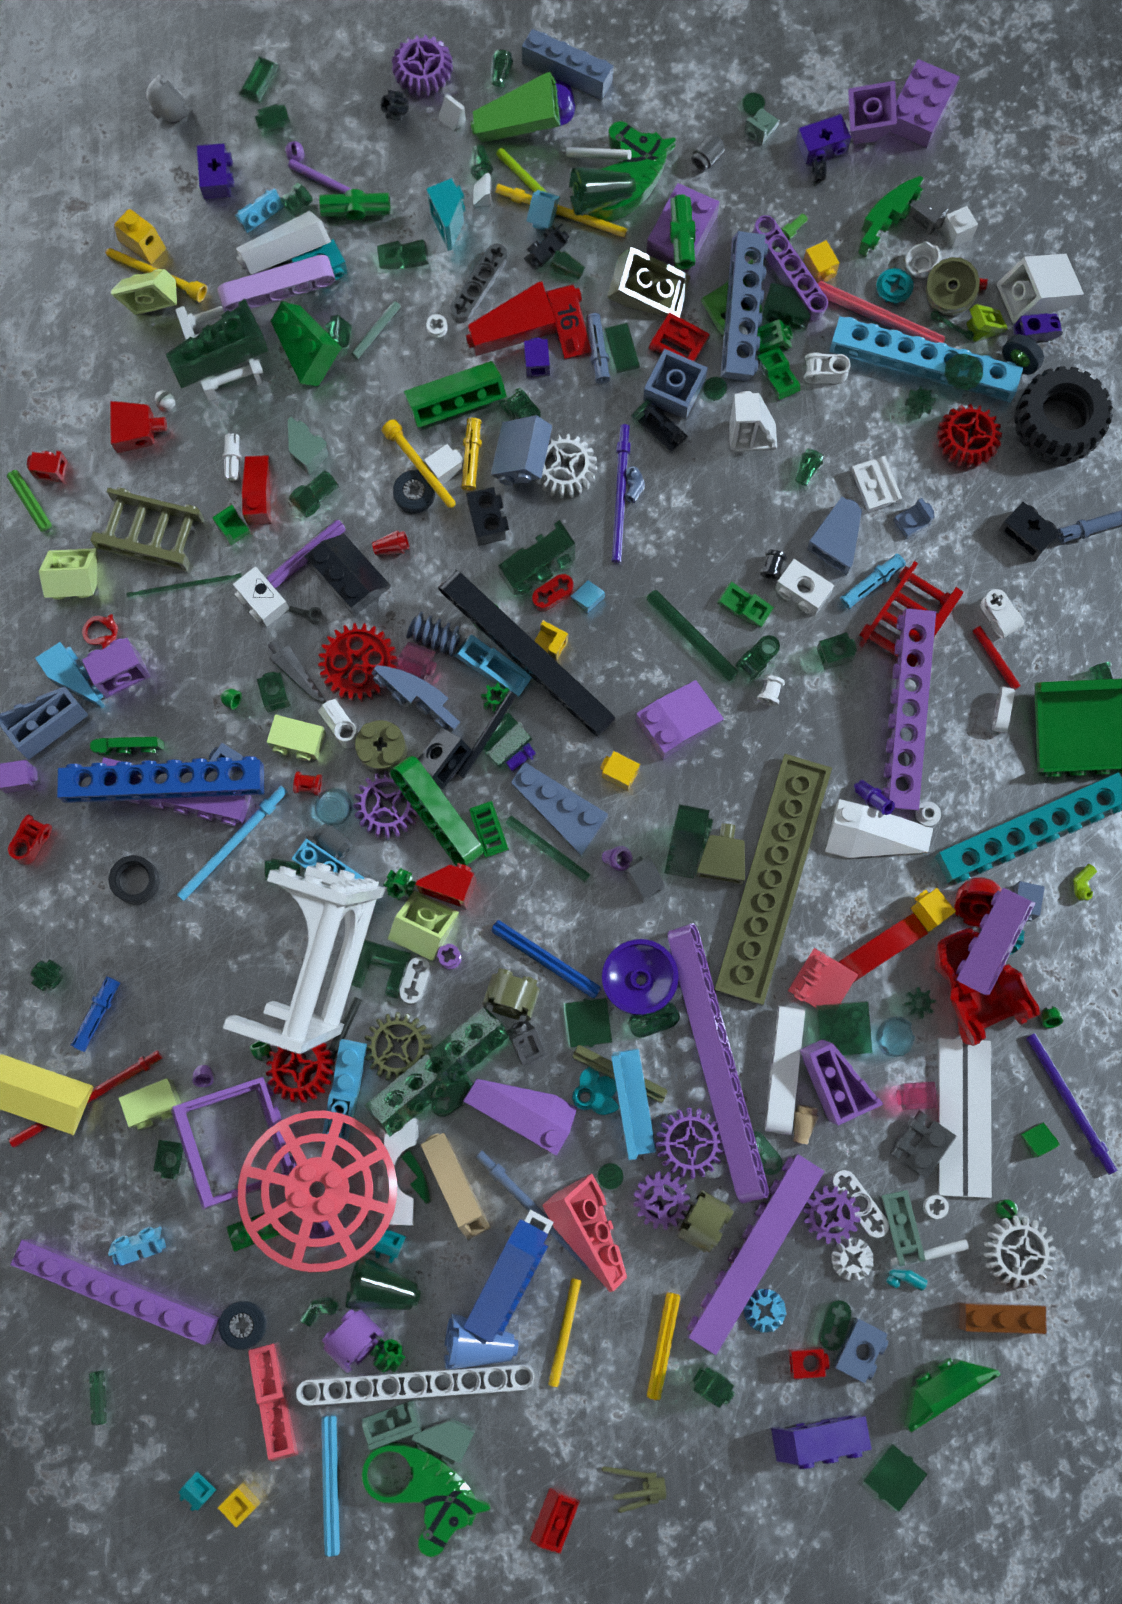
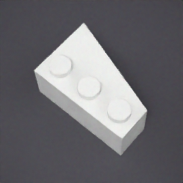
M750 391L734 394L728 424L730 451L777 450L776 423L760 394Z

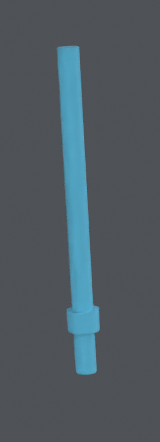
M280 786L268 799L265 798L259 804L260 808L177 895L185 901L267 814L270 815L276 809L275 805L288 791Z

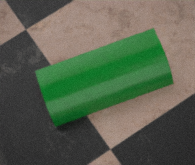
M493 361L403 391L417 428L507 397L502 377Z

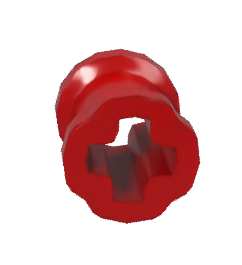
M297 771L293 782L294 793H314V796L319 797L322 788V775H303Z

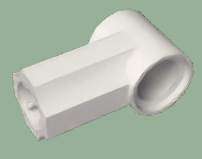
M336 699L328 700L318 710L319 714L342 747L347 749L355 747V740L358 734L355 724L351 722ZM345 731H353L349 738H342V734Z

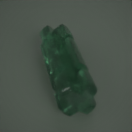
M103 1370L89 1373V1384H92L90 1388V1410H93L91 1414L92 1425H103L107 1422V1412H104V1408H106V1387L103 1386V1382H105V1372Z

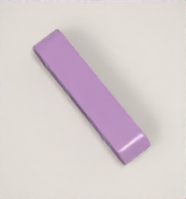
M318 255L223 283L218 287V294L224 312L236 314L330 286L335 282V276L328 256Z

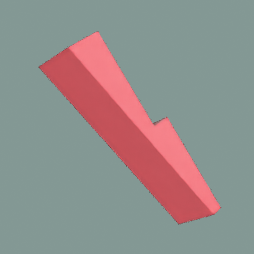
M275 1344L248 1350L256 1402L260 1407L268 1460L274 1462L297 1456L299 1454Z

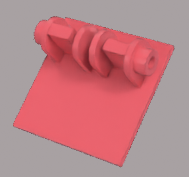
M814 948L788 991L794 994V997L802 1002L804 1000L832 1018L858 974Z

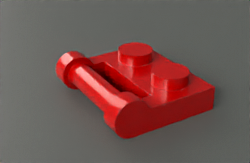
M669 312L650 342L648 349L654 353L657 351L662 354L665 348L695 362L710 339V333ZM664 338L690 352L687 357L661 343Z

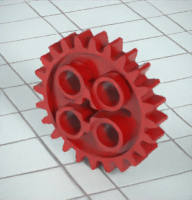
M353 623L352 630H349L344 625L343 633L334 630L336 638L328 636L327 639L330 644H322V649L326 653L318 654L319 658L323 660V662L318 663L319 669L323 670L320 672L321 678H327L324 684L326 687L332 685L331 692L333 694L340 690L339 696L341 699L348 694L350 702L354 700L355 696H358L360 702H363L364 695H367L372 700L373 692H376L378 695L382 694L380 686L373 680L374 676L371 673L377 665L397 669V666L392 664L398 662L397 656L392 655L396 652L395 647H389L392 643L390 638L383 640L385 637L383 631L376 635L377 629L375 626L368 631L366 623L362 625L361 629H358L356 623ZM355 642L363 643L359 650L351 649L352 644ZM372 646L373 649L367 652V649ZM373 657L381 658L380 663L377 665H371L369 661ZM339 660L347 661L343 668L335 667L336 662ZM355 660H357L358 662L362 660L363 662L361 665L358 663L354 665ZM349 673V676L344 679L343 676ZM357 675L365 676V680L362 683L353 682Z

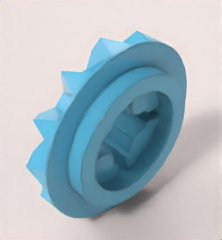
M756 1290L744 1307L745 1319L753 1329L759 1332H773L782 1325L785 1319V1303L780 1295L772 1290ZM772 1301L770 1312L774 1318L772 1319L765 1315L758 1321L757 1319L760 1317L761 1311L756 1303L766 1306Z

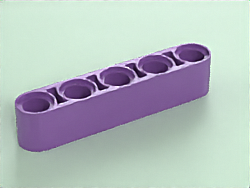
M768 215L760 216L755 223L752 233L766 235L765 243L768 244L767 261L803 315L810 321L820 320L828 306L827 297L776 221ZM764 227L769 232L763 233L759 230V228ZM777 246L782 252H776L772 247ZM785 266H792L795 271H788ZM798 285H804L808 290H800ZM810 304H817L820 310L813 309Z

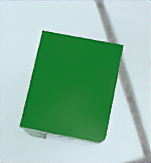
M233 505L228 506L212 517L217 528L231 546L251 533Z

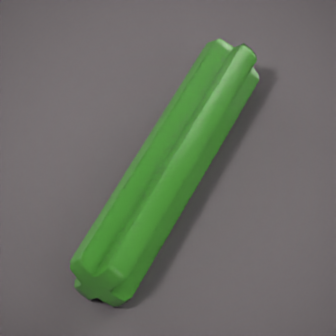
M18 470L9 472L7 474L9 482L41 532L50 529L52 524Z

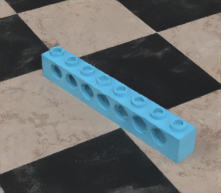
M839 317L829 352L834 354H842L852 359L1009 403L1012 402L1017 392L1023 367L1017 366L1013 362H1002L988 355L981 356L971 353L967 349H956L948 347L945 343L927 341L920 336H909L898 330H887L873 323L859 322L852 317ZM854 336H858V337H860L862 340L858 341V340H855L853 337H854ZM876 343H882L885 347H879ZM898 349H904L908 353H901ZM922 355L928 356L930 360L924 359ZM944 362H950L953 366H948ZM967 368L974 369L976 373L970 372ZM991 374L998 376L999 379L992 378Z

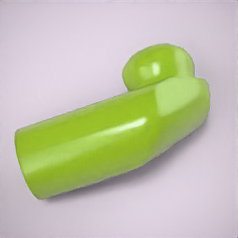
M1087 864L1073 879L1075 896L1082 901H1088L1093 897V891L1089 888L1088 881L1097 873V870L1091 864Z

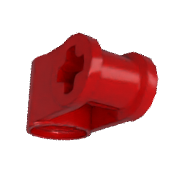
M26 815L21 821L12 841L9 843V855L19 864H31L36 859L43 844L48 840L52 831V825L48 823L44 825L34 820L32 815ZM27 847V852L23 856H18L20 848Z

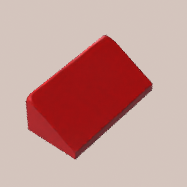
M550 1488L530 1540L540 1548L561 1553L580 1500Z

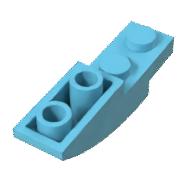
M341 1039L332 1090L329 1094L326 1111L341 1113L354 1118L363 1077V1064L367 1044ZM325 1118L323 1134L329 1133L332 1119ZM343 1123L339 1138L348 1142L352 1126Z

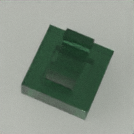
M332 315L330 322L325 324V327L328 329L327 333L342 348L348 347L352 325L341 316Z

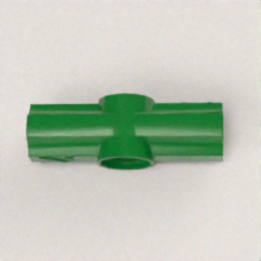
M350 189L345 194L320 195L319 197L321 217L345 216L349 220L358 221L364 219L367 215H390L391 213L389 193L365 194L362 190Z
M679 194L670 199L672 221L670 222V239L674 248L675 267L680 268V270H686L695 266L694 243L696 231L695 221L692 220L691 197Z

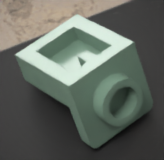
M760 108L753 118L749 117L746 120L744 133L751 140L763 145L778 127L779 120Z

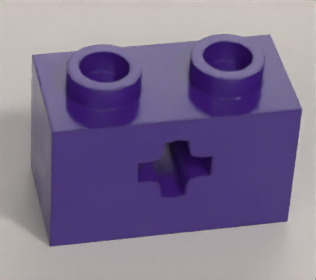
M842 114L800 127L796 137V143L805 164L811 163L813 159L820 162L821 159L841 155L849 149L851 135Z
M224 143L197 146L199 188L203 199L231 197V188L234 187L233 174L229 171V167H233L231 152L227 153Z

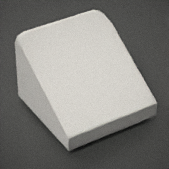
M447 94L439 113V120L451 130L456 131L466 121L464 106Z
M486 173L474 185V206L490 207L491 175L489 173Z

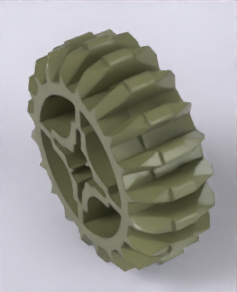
M396 1012L394 1021H392L389 1014L385 1015L387 1021L385 1024L380 1019H377L376 1022L380 1026L378 1030L373 1026L369 1027L374 1036L365 1035L364 1039L371 1042V1045L366 1047V1051H371V1054L366 1055L365 1060L370 1061L374 1059L369 1068L373 1070L379 1066L380 1068L376 1073L378 1077H381L386 1071L385 1080L387 1081L391 1080L393 1074H395L396 1082H401V1074H404L405 1079L409 1081L411 1080L410 1071L419 1076L420 1072L416 1067L418 1065L424 1069L427 1067L422 1062V1059H431L432 1056L425 1053V1049H433V1045L425 1044L424 1042L431 1039L430 1034L422 1035L427 1027L422 1025L416 1028L420 1021L418 1018L409 1023L410 1014H406L404 1019L401 1020L400 1013ZM405 1027L412 1030V1032L403 1037H396L390 1029ZM384 1034L388 1041V1046L383 1051V1054L379 1056L378 1043ZM391 1037L399 1044L401 1043V1041L404 1042V1044L402 1045V1052L405 1054V1058L401 1053H398L397 1051L395 1052V1054L392 1053V1050L395 1047L393 1045L394 1043L391 1040ZM417 1038L419 1049L415 1059L412 1060L408 1054V1048ZM394 1057H399L407 1066L391 1068L383 1063Z

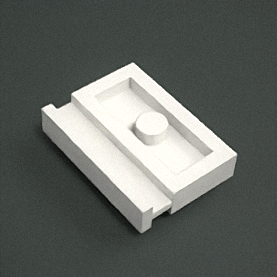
M885 456L877 460L873 459L852 466V474L868 512L889 506L895 502H901L902 496Z

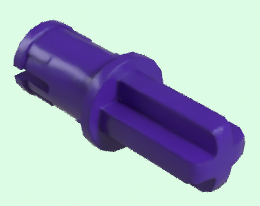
M864 780L854 784L855 792L865 799L867 805L874 806L883 815H889L893 812L895 803L885 797L879 788L872 787Z

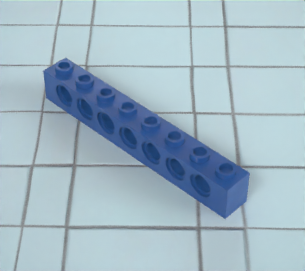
M253 756L242 757V760L234 761L231 758L221 757L217 758V761L207 762L206 759L197 758L192 759V762L182 763L181 760L172 759L167 760V763L157 764L156 761L148 760L142 761L139 765H132L131 762H117L115 766H107L105 763H92L91 767H82L80 764H67L66 768H58L57 798L64 803L264 795V765L260 759L257 760V757ZM242 771L243 775L239 780H231L234 772ZM217 772L218 775L214 781H206L209 773ZM192 773V778L189 782H181L184 774ZM167 774V779L164 783H156L159 775ZM142 775L140 783L136 785L131 784L133 777ZM116 776V782L111 786H107L108 778ZM91 777L90 784L82 787L83 779Z

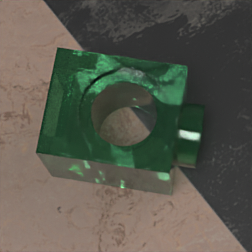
M847 632L819 641L816 648L824 670L852 662L857 652L855 641L849 638ZM840 647L843 649L844 654H835L832 648Z
M268 672L263 674L262 678L257 679L263 705L268 713L291 706L286 684L280 672ZM278 686L279 691L276 694H268V690L271 687Z
M159 1140L153 1171L161 1172L160 1178L176 1180V1175L185 1174L187 1160L182 1144ZM174 1153L177 1161L170 1168L166 1164V1157L168 1154Z

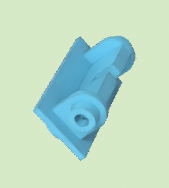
M275 188L270 191L266 190L264 194L254 200L253 204L250 203L241 210H237L238 213L235 217L239 223L242 222L247 233L284 208Z
M148 1227L141 1230L137 1235L131 1237L121 1236L115 1239L110 1245L108 1255H112L115 1265L120 1264V1266L139 1260L137 1251L140 1249L144 1258L161 1253L162 1249L166 1248L164 1238L160 1239L162 1227L154 1229L153 1227Z

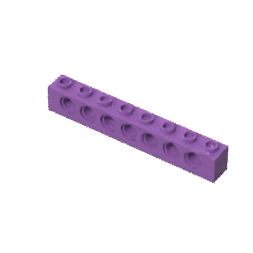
M905 609L902 615H898L897 630L901 631L900 640L897 639L895 643V654H898V664H894L892 674L893 679H896V688L892 689L890 703L894 704L893 714L890 713L888 728H892V734L886 743V753H890L889 763H885L884 778H888L887 788H883L882 791L885 797L895 803L894 809L919 810L936 611ZM910 630H915L920 634L919 642L910 640ZM908 655L917 657L918 665L916 667L908 665L906 660ZM906 679H911L915 682L916 689L914 692L906 690L904 686ZM904 704H910L913 707L914 713L912 716L909 717L903 713L902 707ZM902 728L910 730L912 734L910 741H904L900 737ZM900 753H905L909 756V764L907 766H902L898 762ZM899 777L907 781L905 791H900L896 787V780Z

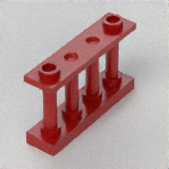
M914 561L910 568L905 566L898 576V579L901 580L873 623L871 625L866 623L859 636L862 639L859 646L863 648L868 639L898 657V654H895V644L874 630L881 620L897 629L898 618L887 612L894 601L907 609L928 610L901 593L907 581L940 601L939 604L943 606L939 613L936 612L934 637L964 591L955 587L951 594L949 592H942L913 573L918 565ZM910 630L909 637L914 642H919L920 634L915 630ZM914 655L907 656L908 665L915 667L918 663L917 657Z

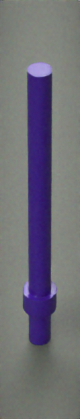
M627 424L620 425L619 442H617L616 446L618 467L612 546L613 563H620L622 556L626 470L628 455L631 450V443H629L630 426Z
M1034 1033L1026 1038L1090 1143V1150L1094 1157L1099 1158L1108 1175L1115 1173L1118 1170L1107 1153L1109 1151L1104 1141L1101 1142L1037 1035Z

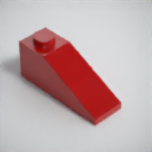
M269 455L245 456L242 484V515L247 525L271 524Z

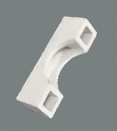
M385 1118V1124L380 1125V1139H384V1146L388 1150L394 1164L395 1173L400 1157L407 1150L417 1146L418 1119ZM382 1159L379 1161V1166H383V1176L378 1177V1192H382V1202L388 1204L389 1178ZM397 1182L396 1206L389 1225H414L415 1198L406 1194ZM377 1212V1219H381L382 1222L384 1214Z

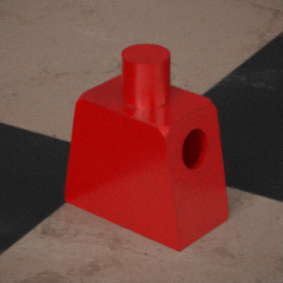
M110 401L111 445L116 453L154 445V432L167 431L166 418H154L149 405Z

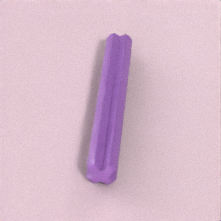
M335 520L269 574L266 579L274 588H277L307 563L304 555L323 540L341 535L346 530L345 526L339 520Z

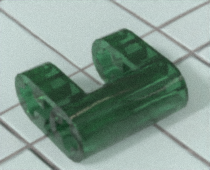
M365 939L351 986L362 988L369 966L373 965L391 971L385 989V996L398 999L412 953Z

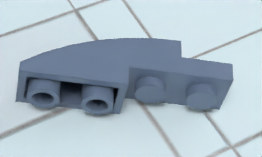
M377 665L371 673L374 676L373 680L381 688H388L392 692V698L398 704L403 705L404 703L408 707L415 700L417 708L425 715L429 713L435 719L434 723L438 728L441 729L442 727L449 732H452L460 723L443 707L449 698L428 682L415 675L391 667Z

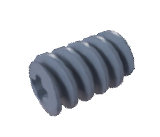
M421 611L417 617L413 618L406 638L409 639L413 635V641L417 643L422 639V645L428 646L431 642L432 649L436 650L440 646L441 653H446L449 650V656L452 657L460 641L459 626L450 631L449 622L444 627H441V619H438L433 624V616L429 615L426 620H423L424 612Z

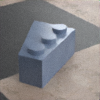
M62 687L36 697L35 701L24 705L21 703L14 706V709L0 713V727L14 746L29 760L86 718L88 714L66 687Z

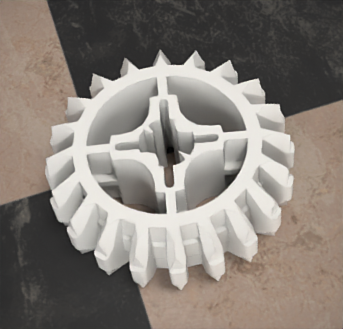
M558 434L557 441L550 438L542 477L536 480L538 485L543 484L542 489L544 492L551 489L550 495L552 496L559 492L561 499L564 497V493H568L569 497L572 498L574 491L581 495L582 487L585 489L590 487L589 482L595 480L594 473L597 472V466L595 465L597 458L592 456L594 452L592 448L587 449L588 443L586 441L579 444L580 438L577 436L574 440H570L569 434L566 435V439H562ZM555 456V463L551 465L550 469L546 470L548 460ZM561 463L562 465L566 464V467L567 465H569V470L568 468H564V466L561 467ZM584 463V470L576 477L575 470L579 468V464Z
M1012 1216L1011 1223L1007 1218L1002 1219L1003 1227L999 1224H994L993 1227L997 1234L988 1232L987 1236L993 1239L992 1243L984 1242L985 1247L991 1248V1252L984 1253V1257L992 1258L993 1260L987 1263V1267H996L992 1275L994 1277L1002 1275L1001 1283L1007 1284L1010 1281L1012 1288H1017L1019 1282L1023 1289L1028 1288L1029 1282L1032 1286H1037V1277L1045 1281L1047 1277L1043 1271H1053V1268L1047 1265L1048 1261L1056 1262L1055 1257L1049 1256V1252L1056 1251V1247L1048 1246L1047 1244L1053 1240V1237H1043L1047 1228L1041 1227L1037 1230L1039 1222L1033 1220L1029 1224V1218L1023 1216L1021 1221L1018 1216ZM1019 1230L1018 1236H1015L1012 1244H1002L1004 1238L1009 1233ZM1027 1233L1035 1239L1039 1252L1034 1251L1030 1247ZM1020 1248L1031 1255L1020 1256L1019 1259V1255L1009 1251V1249ZM1000 1252L1010 1257V1266L1013 1267L1012 1272L1004 1265ZM1028 1260H1038L1032 1270L1021 1274V1269L1025 1268Z

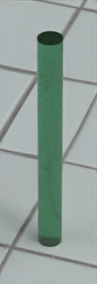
M512 815L507 819L506 824L581 880L584 882L588 880L591 875L589 872Z

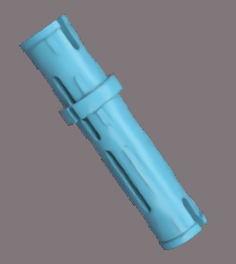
M896 553L883 565L876 566L874 572L840 597L843 605L847 609H851L883 582L887 583L890 581L892 575L906 566L905 560Z

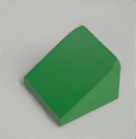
M1044 1122L1021 1134L1034 1158L1040 1157L1060 1146L1058 1140Z

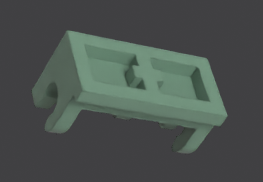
M414 1400L362 1419V1427L369 1451L422 1430Z

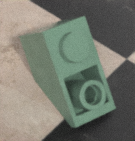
M290 417L288 419L290 456L294 463L311 475L329 456L326 447L327 443L321 436L311 434L309 432L310 429L301 420L297 422Z
M450 1418L423 1428L420 1432L414 1434L412 1440L417 1442L415 1445L417 1448L428 1453L432 1449L441 1454L439 1457L441 1460L452 1465L455 1462L460 1464L475 1429Z

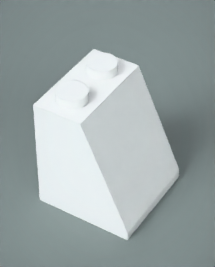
M1067 254L1023 257L996 283L1013 324L1017 322L1020 316L1050 314L1069 308L1084 295Z

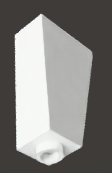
M308 211L236 248L239 254L236 260L242 270L246 269L252 275L328 244L331 241L322 221L311 211Z

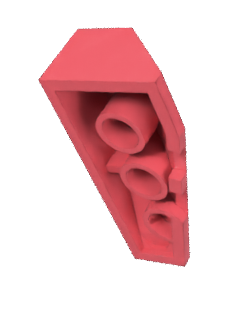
M591 1173L556 1192L542 1206L548 1218L554 1222L553 1227L607 1290L613 1292L627 1278L619 1247L613 1243L611 1236L612 1222L611 1220L607 1221L603 1207L607 1205L605 1197Z

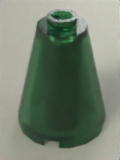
M579 166L571 168L569 188L573 187V195L570 196L572 209L575 215L584 216L631 198L636 190L635 179L631 178L629 173Z
M363 1256L355 1262L349 1281L351 1283L350 1292L347 1291L345 1308L411 1310L413 1305H418L421 1290L417 1289V1283Z

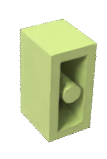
M275 715L267 744L272 749V752L286 756L287 753L295 754L297 759L309 762L310 759L318 760L326 732L323 726Z
M169 1078L119 1097L128 1126L131 1128L137 1127L138 1130L152 1126V1121L158 1118H162V1120L173 1118L171 1113L172 1107L181 1104L174 1082Z

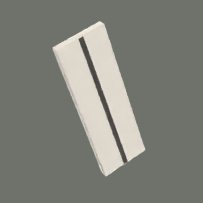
M938 1039V1123L957 1136L938 1163V1195L992 1198L991 1041L983 1040L980 1044L971 1046L965 1044L962 1039Z

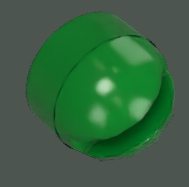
M231 688L225 689L220 696L221 702L224 706L234 710L241 702L242 693Z
M1052 1006L1051 1009L1047 1007L1043 1009L1041 1020L1044 1027L1055 1028L1063 1023V1017L1058 1008Z
M259 1040L250 1046V1050L255 1059L263 1061L262 1057L264 1056L270 1058L269 1052L272 1051L271 1044Z
M1003 1199L996 1204L995 1212L1000 1219L1007 1218L1010 1221L1012 1216H1017L1018 1208L1012 1200ZM1004 1204H1006L1013 1212L1012 1215H1010L1008 1211L1003 1207Z

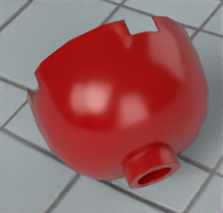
M984 877L967 880L957 891L954 901L955 914L957 917L959 914L964 919L963 922L965 924L979 927L985 914H990L993 905H991L992 899L997 891L1001 892V887L995 881Z

